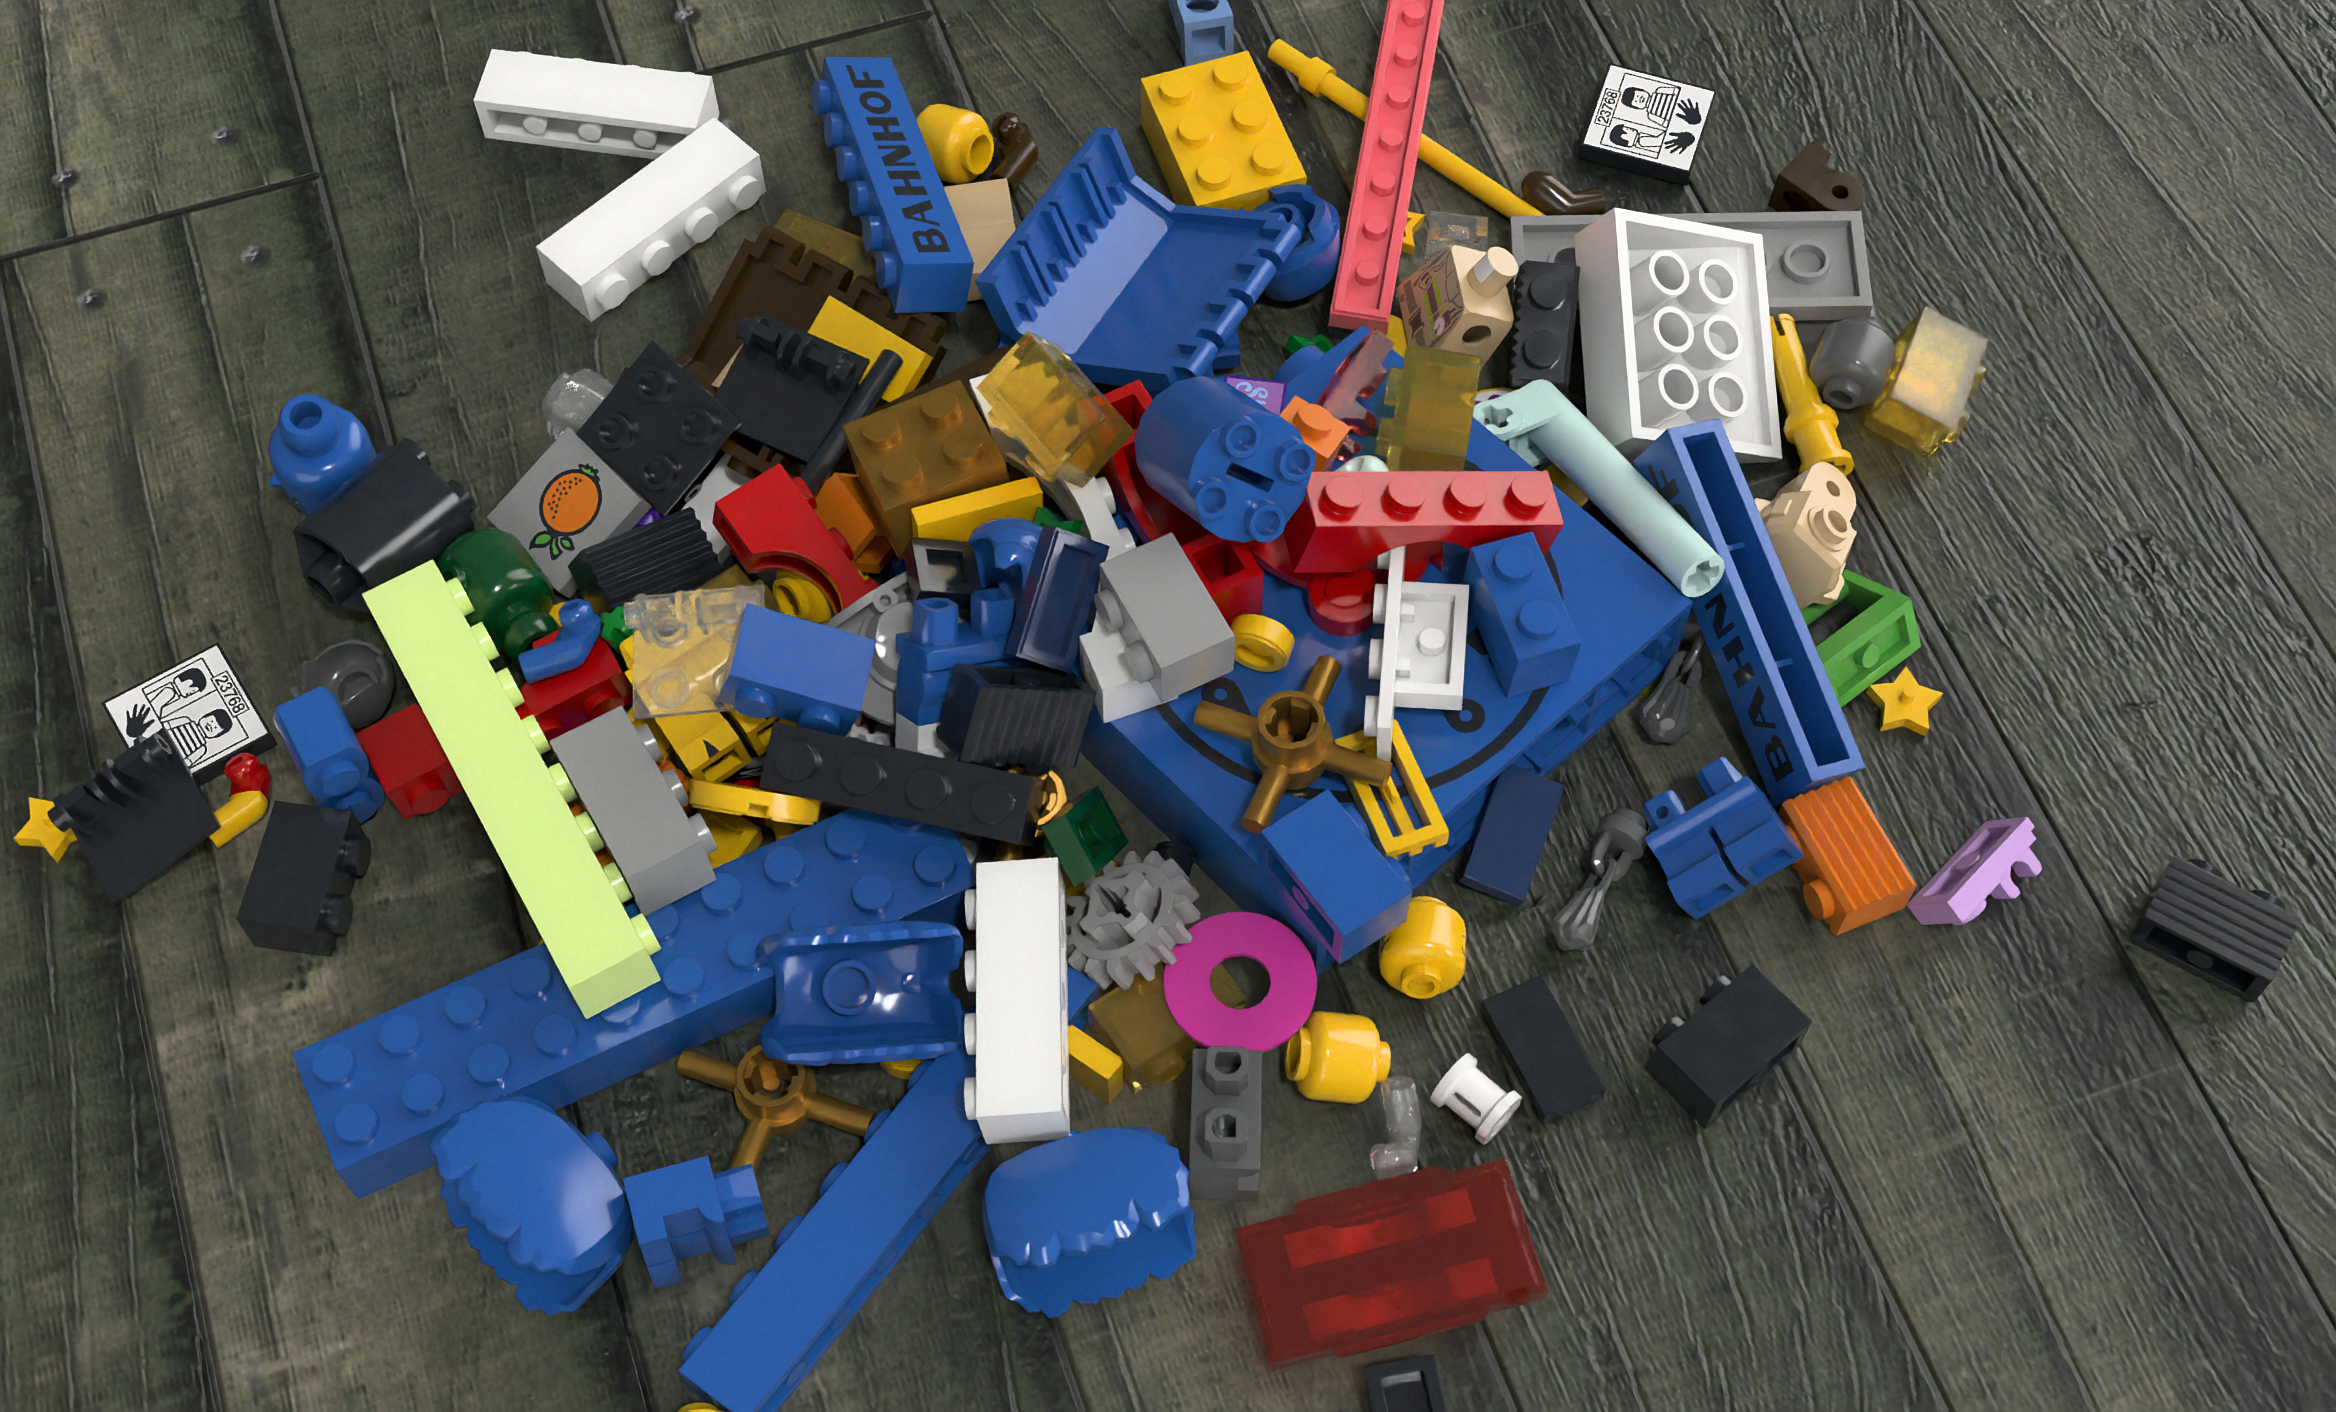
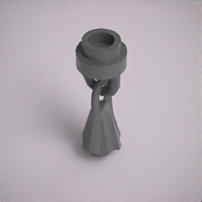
M1692 606L1680 642L1684 650L1678 651L1669 660L1657 688L1639 707L1640 725L1650 738L1657 742L1674 744L1690 734L1692 700L1702 676V663L1698 657L1700 654H1711ZM1691 669L1686 685L1674 680L1677 671L1685 674Z
M1617 808L1612 814L1605 815L1595 831L1597 842L1592 849L1591 863L1594 869L1582 889L1573 894L1567 905L1552 920V937L1559 948L1565 951L1573 949L1589 951V946L1594 943L1604 897L1610 883L1616 882L1625 876L1632 861L1641 858L1648 846L1644 837L1648 835L1649 824L1640 814L1626 808ZM1606 851L1619 856L1618 861L1613 857L1603 860ZM1601 877L1602 880L1599 886L1594 887L1598 878Z

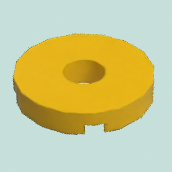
M690 779L688 803H692L691 806L695 808L805 825H814V822H818L819 813L821 812L822 801L768 789L707 780Z

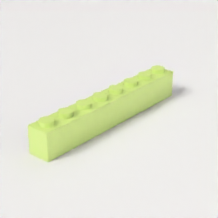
M432 559L363 593V598L585 1019L660 981L661 978L650 955L660 951L661 947L642 913L631 919L628 917L622 903L633 898L614 861L604 867H601L594 853L605 846L588 813L584 812L574 817L567 803L578 797L561 764L558 762L547 768L540 755L551 750L533 714L522 720L518 716L515 707L525 703V700L508 668L506 667L495 673L489 661L500 655L485 626L480 622L470 627L464 616L475 610L459 579L455 577L445 582Z

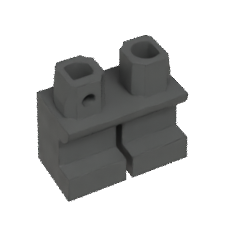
M1211 1046L1208 1049H1193L1189 1162L1190 1199L1258 1201L1261 1146L1262 1051L1230 1046Z

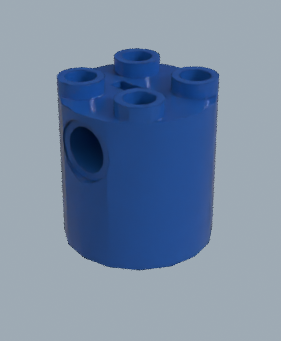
M1204 376L1177 381L1156 395L1141 416L1135 437L1137 467L1147 485L1219 538L1238 542L1257 540L1265 543L1279 537L1284 531L1286 523L1303 502L1306 486H1308L1311 473L1316 464L1315 453L1312 447L1304 442L1297 428L1227 382Z

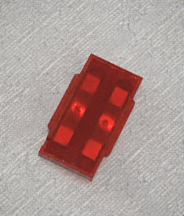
M1506 1158L1446 1173L1442 1167L1433 1166L1300 1201L1294 1207V1214L1235 1229L1240 1255L1271 1371L1332 1355L1339 1358L1357 1355L1481 1322L1486 1318L1487 1314L1547 1299L1548 1289Z

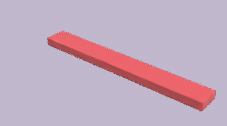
M1388 0L1328 326L1357 330L1362 325H1365L1373 333L1387 335L1445 0Z

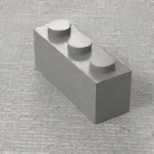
M620 706L549 741L558 762L561 764L578 797L579 804L583 811L588 813L605 846L607 854L611 861H614L632 894L635 904L644 917L717 880L707 854L717 850L716 843L699 813L690 818L685 814L682 807L690 804L688 803L689 798L674 769L670 768L661 773L656 763L663 760L664 757L647 724L635 729L624 708Z

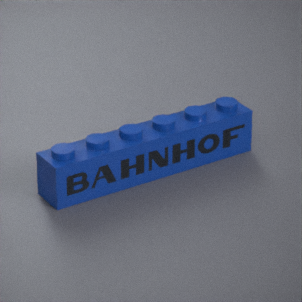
M824 57L822 78L813 82V110L816 115H822L827 147L834 148L838 178L841 182L846 181L848 185L851 213L853 216H859L861 220L864 248L866 252H873L876 260V279L879 288L887 290L895 313L965 312L974 261L891 58Z
M1720 418L1666 429L1633 463L1636 470L1724 560L1725 569L1719 582L1704 595L1688 598L1693 601L1692 608L1773 807L1781 806L1787 799H1794L1799 794L1805 795L1812 789L1817 790L1822 785H1829L1835 780L1840 781L1845 776L1852 777L1866 767Z

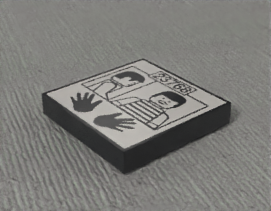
M1609 63L1580 143L1578 158L1688 186L1718 90Z
M218 642L101 703L127 750L134 745L133 740L141 735L148 738L163 727L167 729L198 786L223 774L226 763L237 754L251 753L257 756L278 745Z

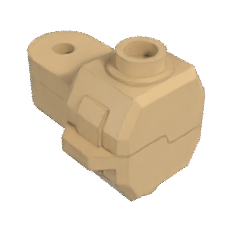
M1817 462L1780 488L1772 501L1759 498L1754 499L1800 610L1805 609L1812 603L1830 605L1837 600L1845 582L1842 572L1857 533L1850 523L1856 507V497L1850 482L1835 466L1826 462Z

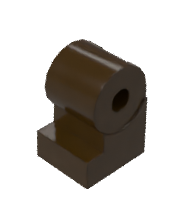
M1812 141L1778 174L1768 206L1777 212L1860 211L1865 199V191L1862 184L1855 177L1847 173L1835 172L1828 167L1827 164L1831 152L1815 141Z

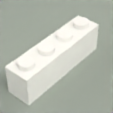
M497 49L491 50L473 100L485 138L647 159H657L713 117L717 120L719 118L712 76Z
M713 117L536 246L547 284L591 322L607 310L619 306L631 292L651 277L663 273L674 260L694 245L710 238L718 227L738 212L746 210L756 203L759 197L766 192L760 155Z
M1058 857L976 863V889H967L965 891L968 930H976V950L965 952L968 992H976V1013H966L964 1020L967 1054L976 1055V1077H966L964 1082L966 1116L968 1120L978 1121L986 1144L1059 1140L1070 1136L1066 887Z

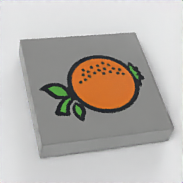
M570 427L565 429L487 516L497 529L514 535L547 575L552 586L568 598L578 589L567 567L577 554L585 548L630 531L652 507L629 483L576 435L577 432Z

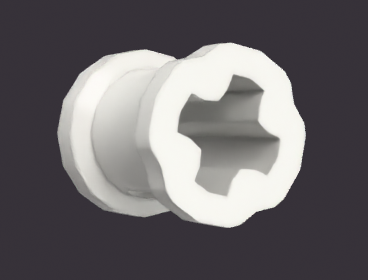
M1468 1053L1461 1057L1445 1074L1433 1091L1430 1101L1437 1107L1447 1105L1476 1130L1475 1139L1484 1145L1508 1122L1520 1105L1522 1096L1516 1091L1506 1093L1476 1068L1477 1059Z

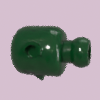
M495 528L476 529L458 537L446 547L438 558L436 566L445 582L457 577L475 610L464 616L469 626L471 627L482 622L497 651H504L506 656L516 665L521 666L518 654L532 650L533 642L560 629V625L549 614L554 605L552 584L547 575L514 535Z

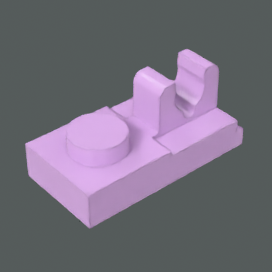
M2020 817L1985 821L1907 904L1920 924L1952 923L1953 925H1962L1977 917L1985 909L1987 904L1985 898L1989 894L1994 899L2016 898L2020 891L2011 880V866L2019 877L2037 876L2042 869L2041 863L2029 848L2036 840V837L2031 832L2035 826L2029 818Z

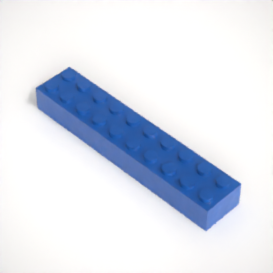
M850 808L713 868L716 881L645 916L661 947L660 951L650 955L661 980L588 1019H585L544 942L293 1052V1057L336 1172L355 1196L361 1199L436 1165L437 1160L430 1154V1143L440 1131L450 1125L452 1115L472 1108L478 1101H494L500 1095L508 1097L524 1095L543 1102L556 1111L678 1056L686 1047L693 1049L775 1012L777 1003L776 978L773 968L765 963L756 961L755 948L764 937L818 926L863 922L925 921L948 923L949 925L956 926L957 929L966 926L965 891L967 889H976V874L953 830ZM635 903L624 907L630 919L641 913Z

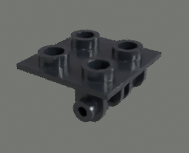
M760 313L754 319L745 316L738 324L735 335L737 340L743 342V345L718 388L715 397L743 422L735 431L736 433L807 463L851 398L870 360L763 313Z
M651 341L578 430L576 435L663 516H666L680 498L685 502H689L700 492L702 484L696 478L743 422L655 341Z
M164 727L148 738L141 735L133 740L134 745L116 759H107L101 764L103 772H89L85 776L87 782L85 785L80 784L67 795L59 794L53 799L55 806L47 812L51 822L60 831L65 832L69 828L72 829L108 898L114 905L118 904L222 827L170 734Z

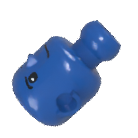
M303 394L292 398L281 409L278 425L272 431L268 444V453L274 469L269 483L272 487L282 489L298 510L308 515L311 514L376 456L366 428L353 413L337 405H332L329 400L319 395Z

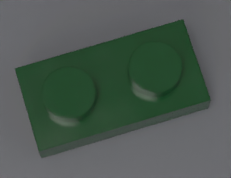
M1098 785L1073 798L1041 827L1046 835L1044 846L1048 857H1058L1061 872L1067 873L1073 886L1098 875L1129 843Z

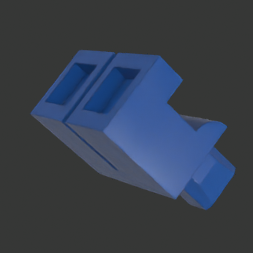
M1720 757L1703 767L1696 775L1708 799L1688 810L1680 795L1674 790L1662 792L1643 805L1650 830L1652 831V833L1644 838L1654 855L1658 858L1669 880L1667 884L1677 904L1696 920L1747 891L1739 874L1752 886H1755L1804 857L1803 852L1763 791L1748 776L1743 777L1725 757Z
M705 1156L623 1178L639 1247L655 1289L682 1281L678 1261L712 1251L715 1259L720 1263L734 1265L737 1263L732 1246L770 1235L752 1164L713 1174L709 1158Z

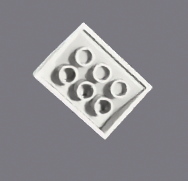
M1613 208L1574 235L1576 266L1580 267L1578 298L1587 419L1630 464L1666 429L1720 418L1739 464L1771 463L1781 460L1782 448L1762 234L1620 208Z

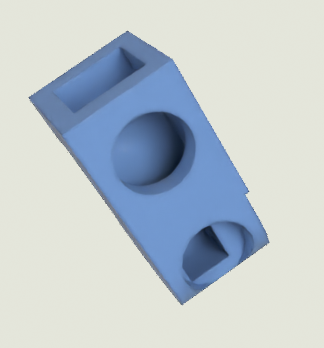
M1168 0L1173 21L1180 38L1181 55L1185 67L1234 54L1233 13L1227 0Z

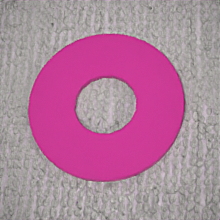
M1227 912L1209 917L1187 930L1193 937L1191 943H1176L1171 950L1175 954L1177 961L1173 965H1165L1163 986L1166 1004L1180 1029L1192 1040L1206 1048L1211 1046L1245 1047L1248 1050L1262 1051V1053L1272 1050L1292 1038L1303 1027L1313 1009L1317 992V976L1310 952L1291 929L1268 916L1251 912ZM1244 956L1255 959L1266 969L1270 977V988L1268 995L1260 1004L1249 1009H1234L1225 1006L1214 996L1210 986L1212 972L1220 962L1230 957Z

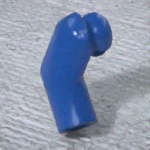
M574 599L562 605L558 613L562 627L555 641L518 654L519 662L528 684L571 671L585 663L601 633V619L599 615L593 613L592 605L588 601Z

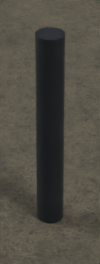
M889 349L882 350L798 477L806 483L814 498L848 448L842 425L870 415L903 365L902 358L894 351Z

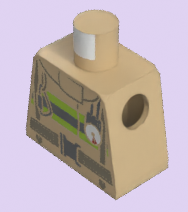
M1458 245L1446 246L1396 288L1411 358L1417 355L1428 365L1440 363L1444 367L1440 376L1452 387L1462 382L1467 388L1512 328L1514 315L1506 284L1518 272V264L1511 253L1504 248L1496 246L1491 247L1487 252Z

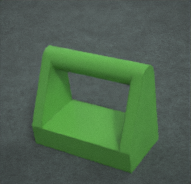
M1844 569L1842 572L1845 582L1836 601L1830 605L1812 603L1805 609L1800 610L1806 626L1810 625L1843 599H1846L1861 613L1816 647L1840 707H1843L1868 688L1869 685H1872L1921 647L1911 597L1847 569Z

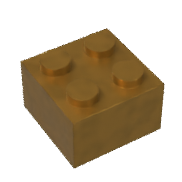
M961 380L842 425L857 477L899 561L904 560L903 552L911 537H913L912 508L1010 482L1006 463Z

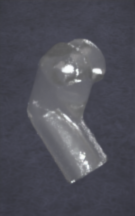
M1395 1076L1382 1081L1380 1084L1390 1143L1376 1144L1369 1152L1373 1173L1376 1179L1382 1182L1390 1181L1396 1177L1403 1181L1412 1175L1417 1169L1422 1122L1415 1081L1408 1076Z

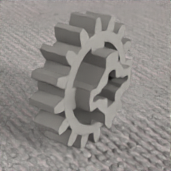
M1153 850L1145 857L1144 861L1135 851L1127 853L1124 864L1120 867H1116L1110 861L1103 868V876L1101 875L1097 879L1092 877L1083 882L1086 891L1082 896H1070L1066 900V903L1074 911L1073 915L1066 917L1067 962L1075 970L1091 979L1100 989L1105 990L1114 980L1123 990H1127L1133 982L1134 975L1139 973L1150 982L1155 979L1154 965L1161 960L1166 964L1173 965L1177 959L1171 950L1176 943L1188 944L1193 939L1192 935L1186 930L1185 924L1200 919L1201 913L1192 904L1199 897V893L1189 881L1190 878L1172 858L1165 861L1157 851Z

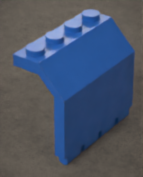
M1097 127L983 270L975 283L997 328L1036 357H1041L1044 363L1066 379L1125 386L1140 379L1145 389L1164 391L1177 381L1204 375L1218 355V349L1224 347L1246 316L1247 308L1254 305L1276 274V268L1281 267L1301 239L1302 234L1297 226L1286 222L1284 215L1281 213L1174 204L1135 174L1117 129Z

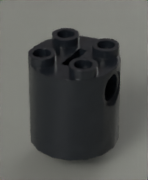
M403 438L396 446L387 445L293 530L305 581L325 603L335 609L342 608L358 611L375 619L362 596L363 593L432 559L436 564L438 558L449 544L461 535L475 530L474 522L469 515L477 508V503L473 496L463 485L455 480H450L446 483L430 467V459L423 449L409 438Z

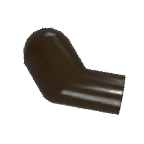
M1006 112L999 115L992 123L991 131L997 138L996 145L1003 160L989 178L990 180L1007 178L1009 193L1012 195L1037 162L1039 150L1028 125L1022 123L1017 114Z
M1542 171L1528 173L1521 183L1524 200L1546 216L1604 215L1606 212L1605 196L1600 187L1572 192L1553 175Z

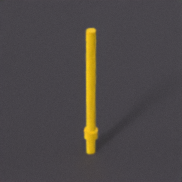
M1277 39L1271 45L1267 57L1299 78V86L1317 98L1323 95L1363 122L1366 121L1370 98L1338 78L1334 67L1319 57L1308 58L1281 39ZM1423 133L1421 134L1417 158L1508 219H1510V216H1546Z

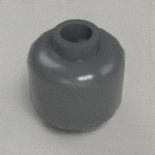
M1861 316L1848 317L1829 324L1820 334L1810 363L1809 376L1816 385L1819 394L1827 403L1834 407L1851 409L1856 406L1868 405L1878 400L1885 391L1894 364L1896 347L1891 337L1878 322Z

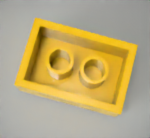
M1249 51L1141 78V125L1176 205L1239 210L1243 207L1245 211H1253L1256 207L1272 200L1268 192L1272 188L1289 184L1306 185L1307 176Z

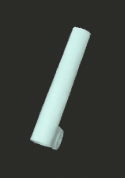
M1543 379L1532 381L1508 394L1480 402L1469 411L1470 415L1532 467L1551 460L1687 597L1702 596L1719 582L1725 569L1724 560L1550 381ZM1485 419L1488 420V425H1485Z

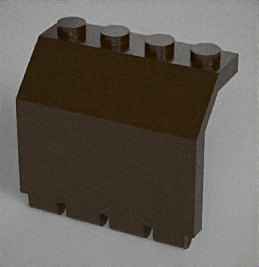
M767 225L763 228L755 243L746 238L744 239L685 351L675 359L715 396L711 386L743 344L735 336L738 324L743 317L747 316L754 319L757 315L763 313L808 332L830 295L933 357L915 388L917 389L931 382L948 351L939 345L945 333L947 322L930 312L899 313L895 321L894 319L898 313L894 312L886 289H880L877 283L863 275L856 277L850 286L854 276L852 269L815 249L808 250L804 255L806 249L804 243L771 225ZM625 367V369H624V371L622 372V374H621L619 380H620V379L623 377V375L627 372V370L629 369L628 367ZM880 398L874 409L889 402ZM736 432L721 448V450L732 455L727 466L751 480L779 463L792 479L799 476L807 464ZM849 447L828 478L832 477L835 472L857 475Z

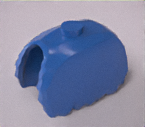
M883 921L818 926L762 938L755 948L756 961L765 963L773 968L776 978L777 1002L774 1017L767 1021V1024L762 1026V1031L759 1032V1045L763 1048V1053L768 1058L779 1059L785 1063L822 1066L829 1063L855 1064L903 1061L906 1059H929L938 1057L941 1054L953 1053L963 1043L965 1038V1016L961 1009L960 1000L951 993L949 988V975L952 971L959 968V960L963 953L964 939L956 926L949 925L948 923Z
M500 1095L494 1101H478L472 1108L452 1115L450 1125L440 1131L430 1143V1154L437 1160L439 1177L444 1182L440 1189V1195L447 1204L451 1224L456 1229L468 1227V1242L471 1248L479 1251L480 1262L495 1269L496 1278L505 1280L509 1285H518L516 1297L520 1305L528 1312L540 1309L548 1316L562 1312L570 1313L576 1311L609 1280L624 1262L633 1240L634 1223L626 1191L613 1169L618 1166V1160L608 1143L597 1132L593 1131L585 1137L574 1124L557 1115L550 1106L524 1095L518 1097Z
M1149 1127L1104 1128L1083 1133L1077 1130H1070V1136L1059 1140H1045L1042 1145L1030 1148L1000 1164L988 1180L981 1204L986 1240L1005 1297L1017 1302L1028 1313L1041 1311L1050 1319L1066 1313L1073 1301L1081 1305L1086 1303L1097 1305L1102 1298L1119 1299L1125 1290L1137 1291L1145 1284L1149 1273L1159 1281L1169 1279L1181 1265L1187 1264L1195 1258L1196 1236L1193 1226L1196 1217L1195 1212L1190 1207V1194L1187 1187L1190 1172L1180 1161L1179 1149L1168 1145L1165 1136L1152 1132Z

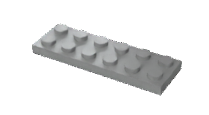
M1861 211L1653 214L1762 234L1769 315L1773 316L1774 321H1779L1778 314H1789L1793 317L1794 321L1844 320L1852 316L1870 318L1873 300ZM1603 215L1510 216V253L1518 264V270L1520 265L1526 260L1576 265L1574 235ZM1516 273V275L1512 278V297H1513V301H1514V298H1515V297L1513 296V294H1514V290H1515V287H1516L1514 283H1515V279H1516L1517 273ZM1577 296V307H1576L1575 324H1579V323H1580L1579 298H1578V296Z

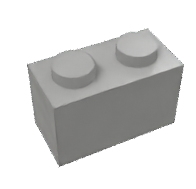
M1169 533L1099 564L1100 592L1094 594V601L1100 618L1109 631L1115 629L1120 631L1127 643L1124 651L1133 675L1141 684L1149 681L1161 703L1234 671L1235 635L1173 533Z

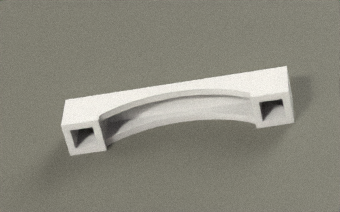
M1040 357L970 379L971 400L1004 461L1016 467L1028 477L1035 476L1039 486L1054 500L1069 521H1083L1079 533L1080 536L1110 546L1106 561L1135 549L1136 546L1129 529L1125 527L1118 530L1113 520L1112 514L1116 513V506L1106 478L1100 477L1095 479L1089 464H1093L1094 460L1085 430L1082 427L1073 429L1067 415H1071L1072 410L1065 385L1060 378L1051 380L1042 358ZM1100 580L1098 583L1097 592H1100ZM1097 611L1092 632L1079 636L1081 671L1087 685L1097 693L1094 702L1103 723L1178 699V696L1161 703L1149 681L1142 684L1137 681L1125 656L1124 647L1127 645L1126 641L1118 629L1109 631Z

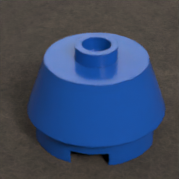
M1289 184L1268 190L1272 200L1253 210L1257 212L1281 213L1284 215L1286 222L1297 226L1302 234L1297 245L1281 267L1276 268V274L1262 292L1268 298L1277 301L1298 300L1319 291L1335 276L1340 261V218L1337 210L1330 203L1315 196L1311 186Z

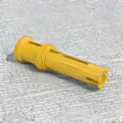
M1778 314L1782 329L1777 330L1774 318L1770 316L1775 380L1788 414L1783 430L1787 441L1796 445L1802 462L1798 470L1799 475L1817 462H1826L1835 466L1846 477L1853 470L1854 462L1850 452L1842 449L1836 429L1839 421L1835 410L1822 403L1817 387L1809 376V365L1795 329L1794 319L1789 314Z

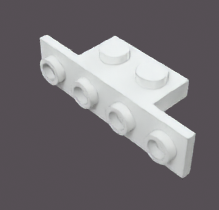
M1407 545L1378 555V569L1389 570L1388 584H1375L1373 623L1385 624L1384 639H1371L1369 679L1380 680L1379 696L1366 695L1364 736L1377 737V758L1388 762L1391 760L1394 707L1462 711L1469 585L1405 582Z

